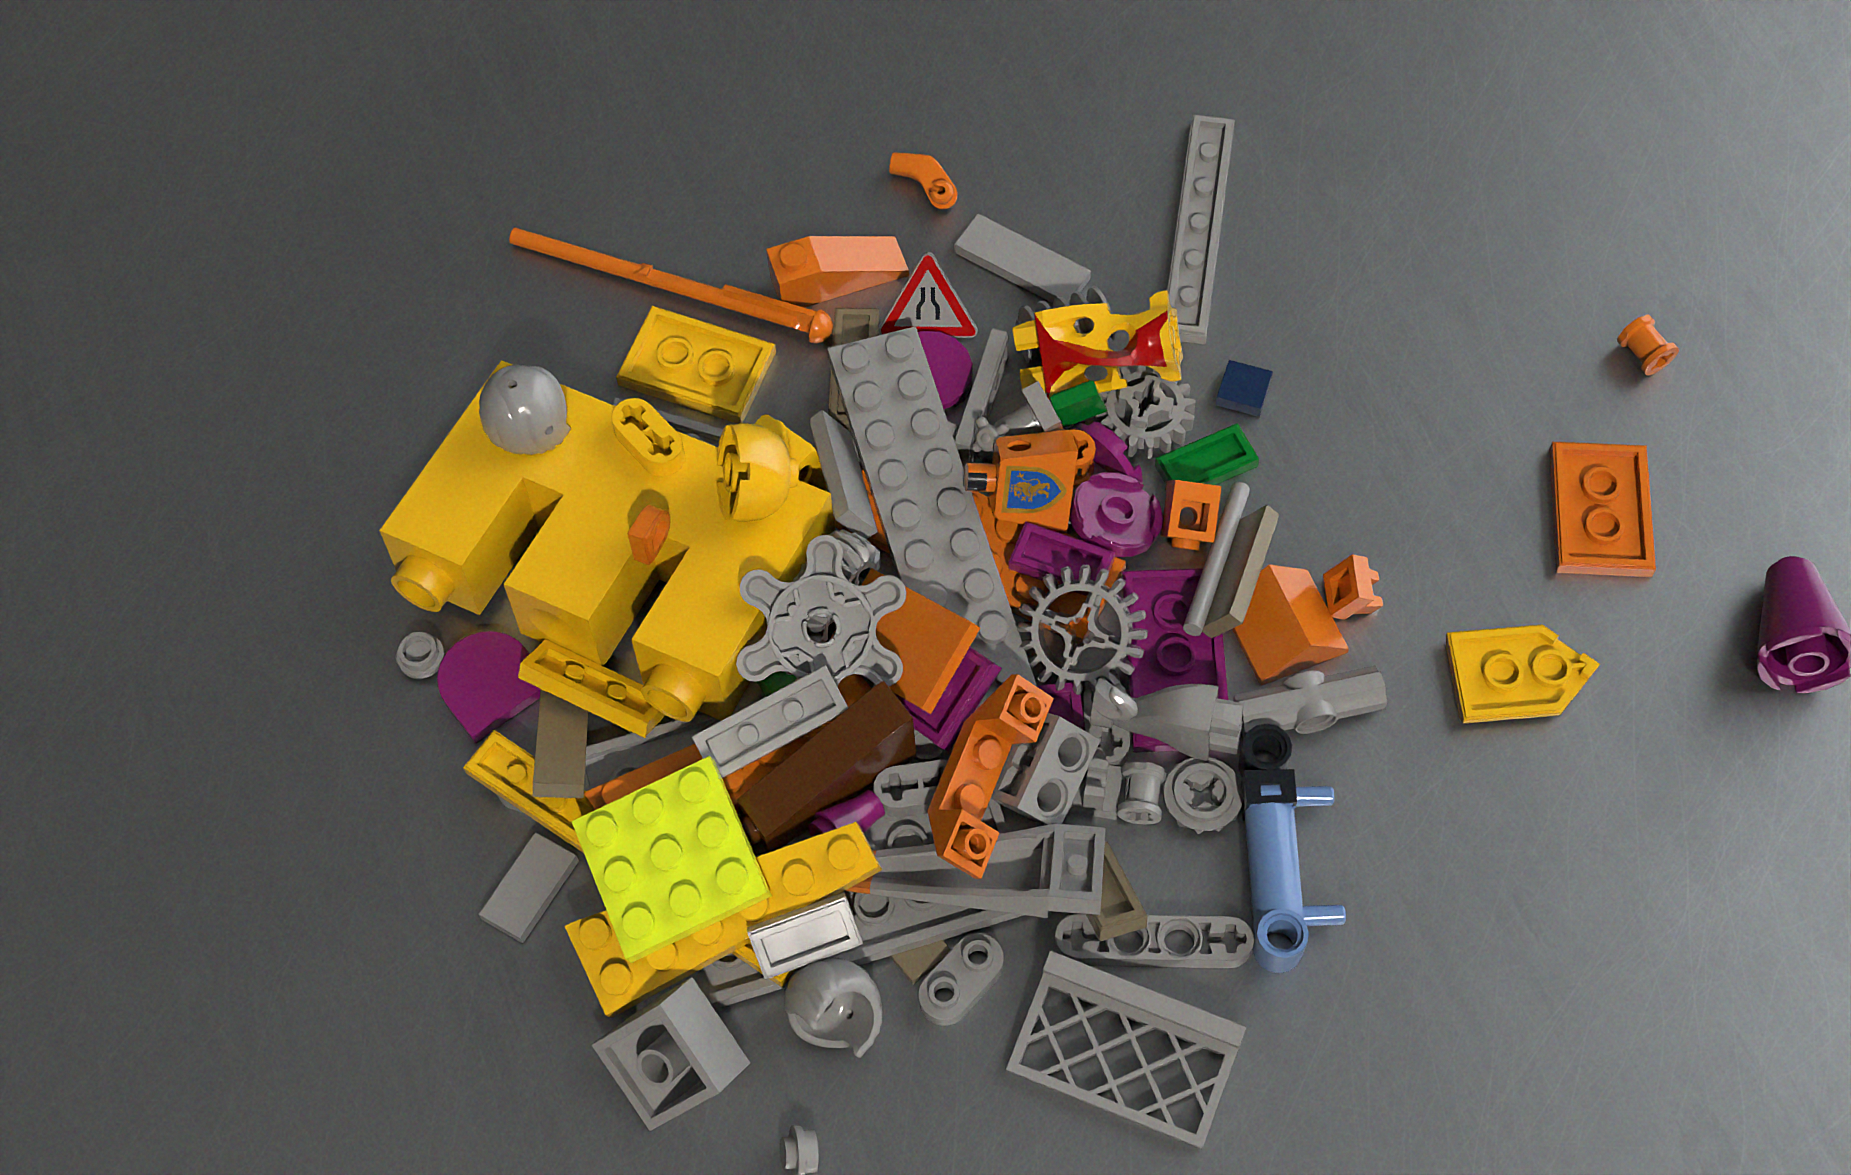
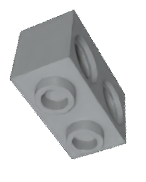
M1048 713L1035 743L1012 745L990 799L1043 825L1062 824L1065 816L1071 809L1072 801L1101 740L1062 717Z

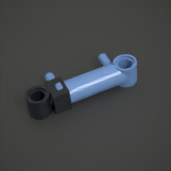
M1261 724L1250 729L1245 735L1238 763L1240 774L1243 777L1241 782L1243 794L1241 810L1242 821H1245L1254 927L1252 950L1255 960L1261 967L1269 972L1284 973L1295 968L1302 959L1308 942L1309 931L1307 926L1343 925L1346 922V911L1342 905L1303 906L1295 808L1332 806L1334 804V789L1331 786L1296 787L1295 770L1287 769L1292 753L1290 737L1283 729L1276 725ZM1259 750H1266L1273 753L1276 760L1263 762L1257 759L1253 753ZM1274 933H1282L1290 938L1293 946L1284 950L1278 949L1268 941V936Z

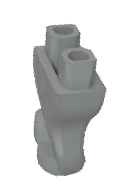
M1100 678L1096 685L1092 703L1091 725L1112 728L1115 725L1126 731L1160 740L1190 757L1208 761L1210 750L1237 755L1242 730L1244 703L1218 699V686L1205 684L1176 685L1145 696L1132 698L1108 681Z

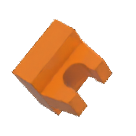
M1352 554L1323 574L1328 611L1333 618L1345 620L1353 614H1372L1383 607L1382 597L1374 596L1372 585L1379 581L1378 572L1369 568L1367 557Z

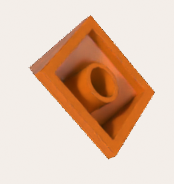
M1269 564L1261 570L1243 624L1232 629L1260 686L1348 653L1349 648L1333 617L1330 616L1328 608L1307 569Z

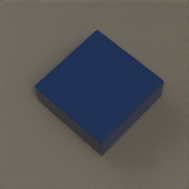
M1229 360L1217 395L1216 405L1260 417L1273 371Z

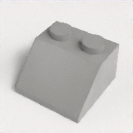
M693 977L660 995L592 1044V1047L649 1131L717 1095L750 1064V1061Z

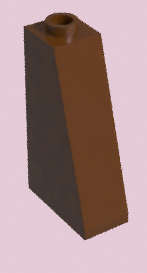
M884 680L874 686L737 799L742 816L740 822L752 846L760 842L767 853L780 849L807 831L808 825L815 820L817 812L859 796L874 786L877 775L884 769L905 765L916 757L913 717Z

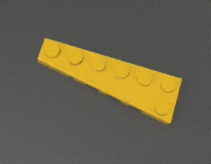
M854 822L756 857L772 895L771 897L632 963L624 957L606 910L565 925L564 927L605 1015L613 1018L750 943L747 927L838 895L882 871L860 825Z

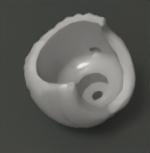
M522 365L504 367L494 373L483 387L479 399V415L483 430L494 445L503 448L507 452L520 455L543 454L547 450H553L556 445L561 444L571 430L570 426L566 424L567 407L563 390L557 379L541 367Z
M831 957L807 964L792 977L785 991L784 1010L788 1014L790 1026L800 1038L808 1043L827 1048L850 1047L853 1049V1054L861 1058L868 1048L874 1044L875 1037L880 1033L883 1009L877 984L870 978L868 972L851 961Z

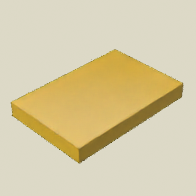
M652 306L616 376L618 386L734 423H743L776 354L775 344Z

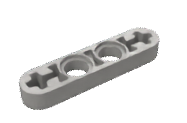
M1086 914L1069 915L1062 919L1056 927L1054 937L1056 953L1089 966L1230 969L1246 963L1251 955L1254 944L1253 931L1249 925L1240 918L1226 916L1147 915V927L1136 930L1142 937L1143 945L1139 950L1132 953L1119 950L1114 944L1113 938L1105 940L1106 952H1098L1100 941H1086L1083 943L1082 950H1073L1072 943L1063 940L1071 938L1072 930H1082V936L1085 939H1098ZM1172 930H1184L1192 937L1194 946L1187 953H1174L1165 945L1164 938ZM1201 931H1209L1207 941H1222L1225 932L1234 933L1235 941L1243 942L1244 944L1237 946L1236 953H1227L1225 944L1209 943L1208 954H1201L1203 941Z

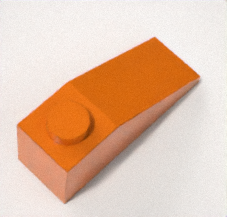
M807 236L766 249L770 278L778 300L800 307H808L909 276L908 267L895 236Z

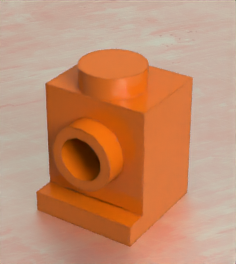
M1181 480L1166 481L1165 490L1167 491L1160 536L1172 538L1171 547L1199 551L1200 542L1214 543L1222 486ZM1185 507L1191 509L1194 515L1193 521L1189 525H1184L1180 521V512Z

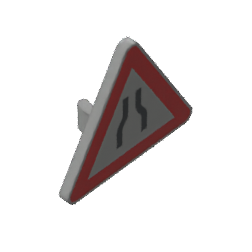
M923 253L880 325L879 332L881 335L915 326L917 332H942L954 338H973L977 335L975 323L933 253Z

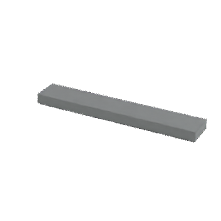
M1192 114L1167 289L1170 305L1172 308L1177 309L1181 342L1206 344L1235 119Z

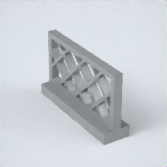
M1050 951L1043 968L1042 978L1006 1071L1202 1149L1243 1040L1246 1027ZM1050 988L1070 995L1078 1015L1050 1026L1042 1009ZM1078 999L1093 1004L1096 1007L1083 1011ZM1105 1010L1118 1014L1127 1034L1098 1045L1087 1018ZM1040 1016L1045 1029L1032 1034ZM1127 1018L1145 1026L1132 1031ZM1082 1021L1093 1049L1065 1060L1053 1033ZM1154 1029L1168 1034L1176 1053L1147 1065L1136 1037ZM1049 1036L1060 1063L1040 1072L1022 1065L1021 1062L1028 1044ZM1176 1037L1194 1045L1181 1050ZM1130 1040L1142 1068L1114 1080L1102 1052ZM1203 1048L1225 1056L1218 1076L1197 1085L1185 1056ZM1097 1055L1108 1083L1090 1091L1077 1087L1068 1067ZM1179 1059L1191 1088L1163 1100L1151 1071ZM1063 1070L1069 1083L1050 1075ZM1145 1074L1157 1103L1136 1111L1125 1106L1117 1086ZM1214 1085L1206 1106L1200 1091ZM1112 1089L1117 1103L1099 1096V1094ZM1195 1094L1203 1112L1197 1133L1194 1134L1176 1127L1166 1106ZM1161 1109L1166 1122L1147 1114Z

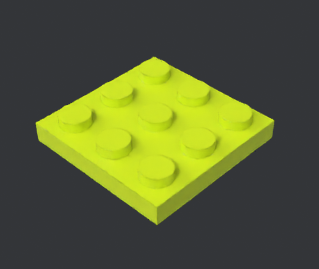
M711 756L571 821L624 957L631 963L772 896L716 762Z

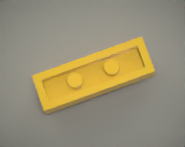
M545 639L520 663L519 679L643 738L666 716L645 700L641 693L642 684Z

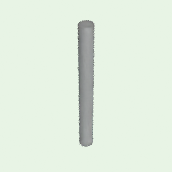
M1234 482L1231 486L1215 533L1214 543L1211 544L1183 626V630L1189 635L1199 636L1203 631L1250 491L1246 483Z

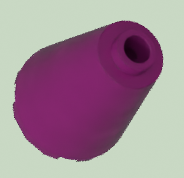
M1796 556L1784 557L1768 568L1765 577L1756 665L1761 680L1777 690H1780V684L1794 685L1796 693H1812L1832 688L1851 677V630L1814 563L1808 559Z

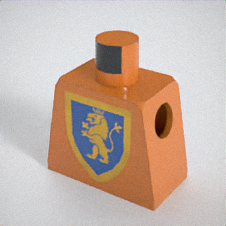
M1059 430L999 437L994 443L992 464L966 463L964 474L965 491L989 492L993 516L999 520L1019 524L1028 522L1046 529L1067 532L1078 456L1072 431Z

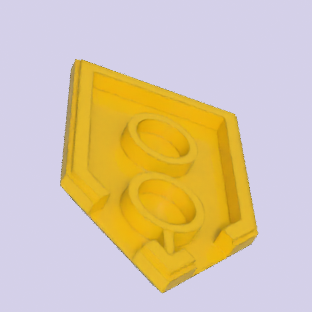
M1543 624L1447 632L1446 652L1459 719L1463 724L1559 716L1597 670L1600 663L1587 654L1582 653L1581 655L1558 639L1559 635Z

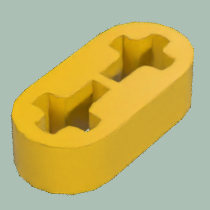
M629 398L619 402L614 407L611 419L618 441L648 472L660 477L670 476L683 467L685 451L680 435L651 404L643 399ZM631 418L636 422L642 420L644 430L641 431L632 422L626 424V421ZM656 443L663 451L670 450L671 453L667 456L660 452L655 454L653 444Z

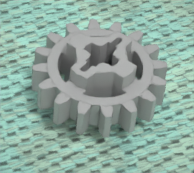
M1137 366V372L1133 373L1127 367H1120L1121 377L1127 379L1128 386L1117 390L1100 392L1108 411L1096 415L1095 421L1112 430L1128 446V456L1130 457L1135 455L1137 449H1144L1147 459H1151L1155 448H1160L1166 454L1171 451V441L1182 445L1185 442L1186 431H1192L1196 401L1189 398L1191 389L1189 383L1178 386V381L1164 380L1154 369L1153 372L1146 371L1145 366Z

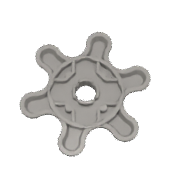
M820 535L811 540L806 550V570L803 576L796 581L789 583L781 582L764 570H752L742 578L740 594L743 600L761 610L767 619V630L763 638L755 644L743 648L737 656L736 666L743 678L748 681L757 682L764 680L770 674L777 671H786L792 673L799 680L825 665L837 686L843 678L852 674L863 675L876 685L884 680L888 686L895 684L901 678L903 663L900 657L895 652L887 650L880 645L876 638L875 630L882 616L896 611L903 605L907 593L905 585L900 579L891 575L878 577L867 585L850 583L842 572L843 547L833 536ZM820 613L830 615L836 624L834 636L825 642L814 641L807 633L809 619Z

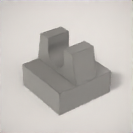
M1092 758L1072 801L1069 813L1116 820L1123 767L1109 765V760Z

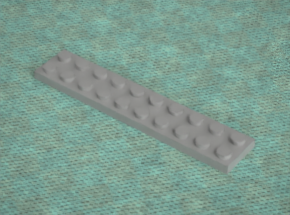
M916 326L828 348L829 362L898 579L911 590L980 627L971 647L1002 669L978 707L1011 674H1019L1037 687L1025 649L1019 648L1022 640L1016 627V622L972 492L965 491V471Z

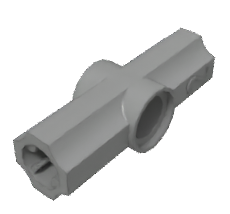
M1375 665L1324 676L1321 671H1305L1289 677L1280 686L1234 695L1233 698L1234 702L1244 703L1241 730L1243 739L1250 729L1261 724L1276 725L1284 731L1295 728L1296 732L1301 734L1315 733L1329 728L1338 719L1383 710L1387 705L1385 682L1381 671H1378Z

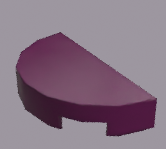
M1084 420L1075 423L1068 429L1081 430L1092 437L1096 447L1093 461L1107 472H1118L1133 477L1141 483L1143 482L1140 465L1138 464L1135 467L1131 465L1123 454L1128 448L1127 445L1112 430L1097 421L1086 425Z

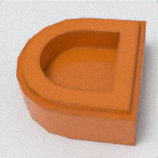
M647 505L640 512L627 533L634 560L646 565L653 563L669 532L670 516L668 511L653 505Z

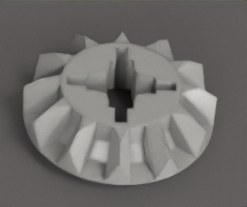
M1211 757L1208 758V761L1197 758H1189L1182 761L1171 770L1164 785L1163 793L1166 811L1170 812L1176 819L1179 827L1186 826L1194 829L1197 834L1211 830L1219 832L1232 820L1235 821L1243 802L1242 784L1235 771L1224 762ZM1214 782L1211 800L1216 805L1203 802L1200 806H1196L1193 809L1192 804L1195 794L1190 788L1202 791L1206 787L1209 788Z

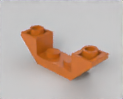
M1011 674L964 721L927 810L937 856L974 879L982 878L1000 834L981 820L1012 744L1035 743L1054 699L1019 674Z

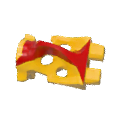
M1168 290L1157 292L1149 297V310L1131 315L1111 314L1108 303L1072 305L1034 312L1035 320L1027 321L1012 329L1017 351L1040 348L1042 366L1020 369L1022 389L1039 381L1045 394L1047 393V398L1051 400L1050 397L1053 394L1089 381L1085 376V371L1090 366H1101L1107 369L1108 374L1105 379L1094 381L1100 392L1117 390L1128 386L1127 379L1121 377L1119 367L1148 366L1157 371L1164 380L1171 382L1182 380L1180 364L1183 359V352L1179 336L1177 309L1172 308L1170 305ZM1085 317L1092 319L1094 326L1093 330L1089 333H1078L1074 328L1076 320ZM1118 330H1125L1129 334L1127 346L1121 351L1109 349L1108 339L1111 334Z

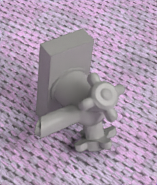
M1039 381L1022 389L1026 399L1024 406L998 420L994 425H989L985 417L977 419L976 423L979 430L976 435L977 442L972 445V450L977 452L976 456L978 459L987 458L993 461L994 443L999 437L1064 430Z

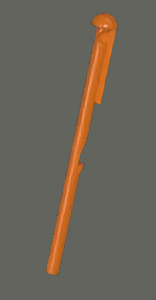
M515 227L510 233V244L809 333L810 343L817 344L826 341L833 330L831 317L821 309L814 311L727 284L720 289L653 269V265L647 263L636 264Z

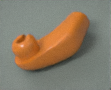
M892 153L889 165L890 174L911 178L919 182L931 204L937 209H949L956 203L958 196L957 188L935 158L925 154Z

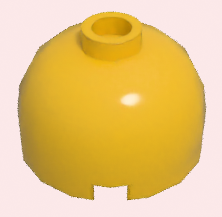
M737 423L726 425L723 428L717 453V466H724V482H717V493L723 518L725 520H736L737 522L762 520L774 514L786 502L789 488H795L798 484L799 467L797 460L789 457L787 446L780 436L763 426Z

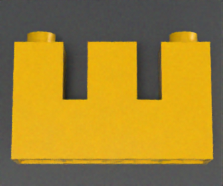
M501 360L489 378L498 370L513 364ZM485 382L379 530L396 569L391 578L393 587L409 602L430 612H439L446 601L481 615L537 530L540 529L503 584L521 634L543 642L545 639L597 664L605 666L658 581H664L667 584L631 639L643 681L641 693L652 707L678 721H691L697 711L721 721L731 716L750 683L738 672L736 666L737 656L746 646L760 641L767 630V619L763 612L743 600L740 594L741 580L752 570H764L781 582H793V578L797 576L801 569V564L807 561L806 550L811 540L817 536L829 535L835 531L831 493L798 480L795 488H789L786 502L774 514L762 520L750 522L725 520L720 509L717 493V482H724V466H717L718 447L677 431L682 439L685 451L683 467L670 476L660 477L653 475L618 441L611 419L615 406L562 384L560 386L563 390L567 407L566 424L571 428L563 442L556 445L553 450H547L543 454L520 455L507 452L503 448L494 445L482 427L479 415V399L486 384ZM631 418L626 421V424L632 422L641 431L644 430L642 420L636 422ZM656 443L653 444L655 454L660 452L667 456L671 453L670 450L665 452ZM647 505L668 511L670 516V528L667 538L655 560L650 565L634 560L627 534L640 512Z

